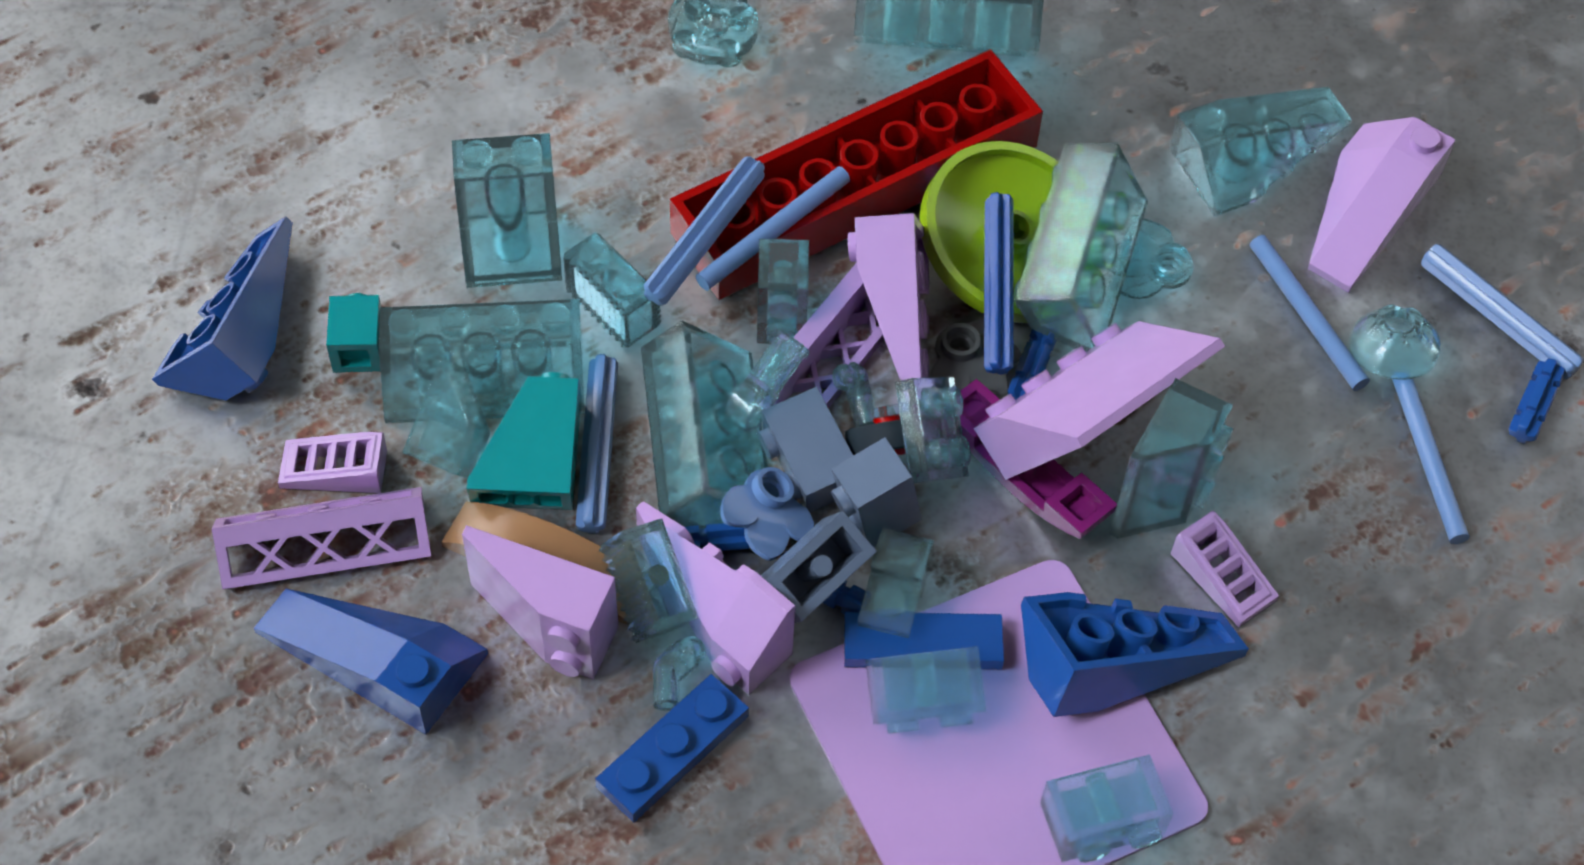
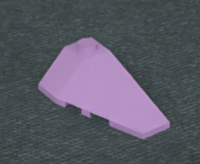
M1416 117L1363 124L1340 153L1308 269L1349 293L1441 176L1456 139Z
M914 213L855 217V232H849L847 239L850 262H857V269L912 412L918 417H929V357L927 349H921V339H927V334H929V316L927 315L925 300H920V294H929V259L921 238L924 236V226Z
M643 501L636 507L637 533L711 661V666L716 675L730 686L737 684L750 695L793 654L795 605L757 572L743 564L736 571L729 567L722 560L724 558L722 551L711 543H708L703 549L697 547L692 536L684 526Z

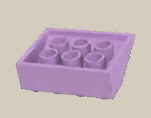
M1141 321L1120 330L1117 323H1114L1091 338L1095 346L1087 352L1080 346L1057 360L1056 362L1060 370L1050 376L1049 372L1044 370L1023 383L1021 387L1025 394L1015 400L1012 394H1009L986 408L985 411L990 418L976 426L974 430L1005 480L1085 446L1225 347L1224 343L1218 337Z

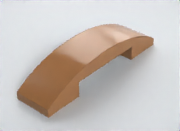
M465 502L441 541L442 547L466 557L462 533L467 525L615 577L618 621L626 625L649 585V578L592 541L538 517L497 505Z

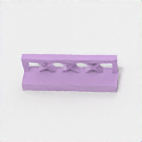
M857 262L760 377V405L769 408L787 400L794 392L807 391L817 386L829 408L885 340L880 326L878 325L877 327L876 325L878 321L857 269ZM869 325L871 335L867 340L851 343L845 342L843 332L848 326ZM841 356L844 368L839 374L818 377L816 364L821 359ZM822 388H827V389L823 392V394H822L821 389H822Z
M422 487L217 518L212 527L222 590L431 556ZM415 518L419 545L396 548L381 537L392 521ZM382 523L376 532L365 526ZM355 528L370 540L358 555L344 556L329 545L340 529ZM330 531L324 540L314 535V533ZM302 536L318 548L307 563L294 565L277 553L287 538ZM278 539L271 549L262 543L263 541ZM249 544L265 555V558L255 571L232 574L228 547ZM375 544L385 549L369 553ZM323 552L333 558L317 561ZM271 560L281 566L265 569Z

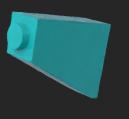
M546 372L541 377L528 376L467 479L466 489L470 502L486 503L506 508L573 510L582 400L579 378H571L569 375L560 372Z

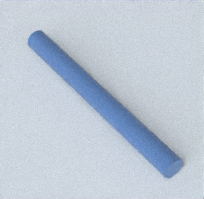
M841 166L836 167L696 274L695 277L698 284L708 291L849 183L850 176L847 171Z
M1260 235L1253 239L1249 245L1350 387L1353 391L1364 388L1370 382V379L1265 235Z
M1406 365L1395 367L1390 371V375L1449 542L1451 544L1463 543L1470 536L1411 371Z

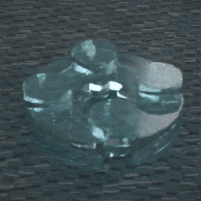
M675 0L668 14V32L672 41V49L678 57L697 63L721 65L725 68L735 67L741 63L743 55L753 48L757 40L758 13L756 8L753 10L747 3V0ZM712 20L720 21V28L711 29L704 25H710Z

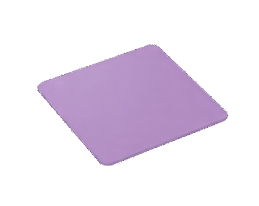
M1057 560L1043 561L919 612L1002 614L1004 650L1002 670L844 667V644L805 659L793 667L790 674V685L883 865H1109L1194 827L1206 817L1208 801L1145 694L1100 711L1053 717L1029 681L1021 603L1026 596L1064 592L1085 594L1070 568L1064 563Z

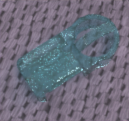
M781 330L744 382L740 383L732 391L725 411L726 419L748 433L757 428L762 422V410L775 404L780 397V391L802 360L808 357L810 351L798 340Z

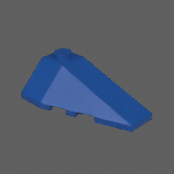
M285 216L254 237L225 275V280L228 284L222 287L212 299L207 300L197 312L204 319L193 329L189 336L186 333L180 334L171 346L152 378L158 386L226 401L243 390L247 393L254 391L266 379L268 370L265 367L276 346L293 222Z
M291 589L283 591L254 627V631L258 635L427 735L488 655L487 648L446 624Z
M1072 592L1026 596L1021 603L1029 681L1053 717L1103 710L1245 657L1249 650L1225 616L1218 612L1164 605L1160 612L1133 609L1130 600L1116 598L1112 606L1087 603L1085 594Z

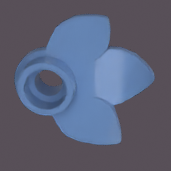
M766 467L752 472L745 480L744 485L733 486L727 491L720 506V515L723 523L733 527L745 528L744 536L749 547L754 553L767 561H772L783 553L789 538L799 541L814 527V521L808 509L792 497L794 486L791 479L785 472L775 467Z

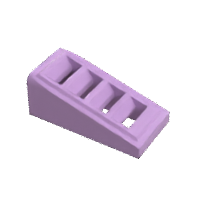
M359 432L286 440L278 480L279 488L381 493L387 456L384 433ZM298 456H307L305 471L295 472ZM318 457H326L324 469L316 470ZM337 458H345L344 467L336 468ZM356 459H364V465L355 466Z
M1211 511L1176 536L1171 555L1238 627H1241L1278 600L1279 595L1231 529L1215 511ZM1206 542L1210 544L1203 550L1199 549V547ZM1221 555L1225 561L1213 568L1210 562ZM1236 571L1240 577L1226 586L1223 579ZM1250 586L1255 593L1239 604L1235 596Z

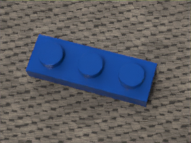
M710 674L595 778L596 788L634 823L749 717V707L715 676Z

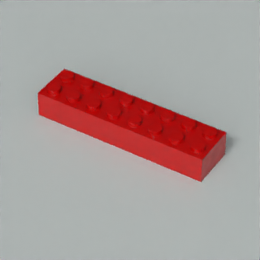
M989 49L756 158V161H761L765 166L763 180L695 268L698 272L702 271L836 167L841 166L847 171L850 176L849 183L711 288L717 299L721 300L847 239L849 232H855V217L895 215L921 203L928 184L942 165L966 147L989 141H1007L1033 148L1037 147L1043 110L996 54ZM734 169L670 198V233L676 242Z

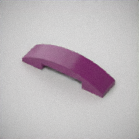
M977 378L940 406V412L949 426L981 465L1021 503L1056 528L1081 539L1117 510L1118 504L1085 474L1081 472L1074 478L1054 459L1005 480L974 430L976 426L990 418L985 409L1000 400Z

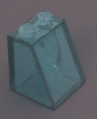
M550 133L452 140L454 186L466 288L562 281Z

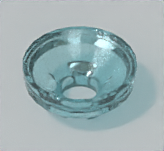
M1394 304L1384 306L1362 316L1355 323L1349 341L1350 352L1361 367L1375 375L1399 380L1414 379L1430 372L1438 362L1441 345L1440 336L1436 328L1419 311L1412 307L1402 308ZM1387 323H1397L1409 326L1411 329L1398 330L1390 327Z

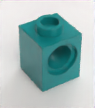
M352 293L346 296H329L326 346L333 373L383 371L385 321L379 295Z

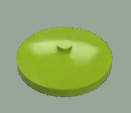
M989 141L966 147L957 152L942 165L928 184L920 209V222L924 226V236L921 237L928 259L940 279L959 299L979 312L984 313L985 200L989 198L991 193L1009 194L1014 200V322L1034 323L1045 321L1068 311L1091 289L1099 275L1104 258L1103 226L1098 210L1088 191L1063 164L1048 154L1027 145L1007 141Z

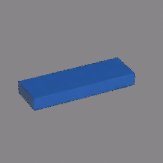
M844 613V667L1002 670L1003 668L1002 614Z

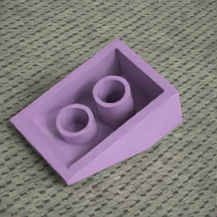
M466 525L462 537L471 585L554 670L566 676L576 677L582 675L594 680L619 627L615 577Z

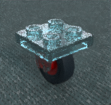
M954 377L911 378L894 381L898 404L873 408L874 424L858 426L845 431V441L853 456L886 437L903 464L908 466V471L913 478L914 484L969 476L968 465L971 462V449L968 440L962 433L960 415L963 412V398L959 388L955 386Z

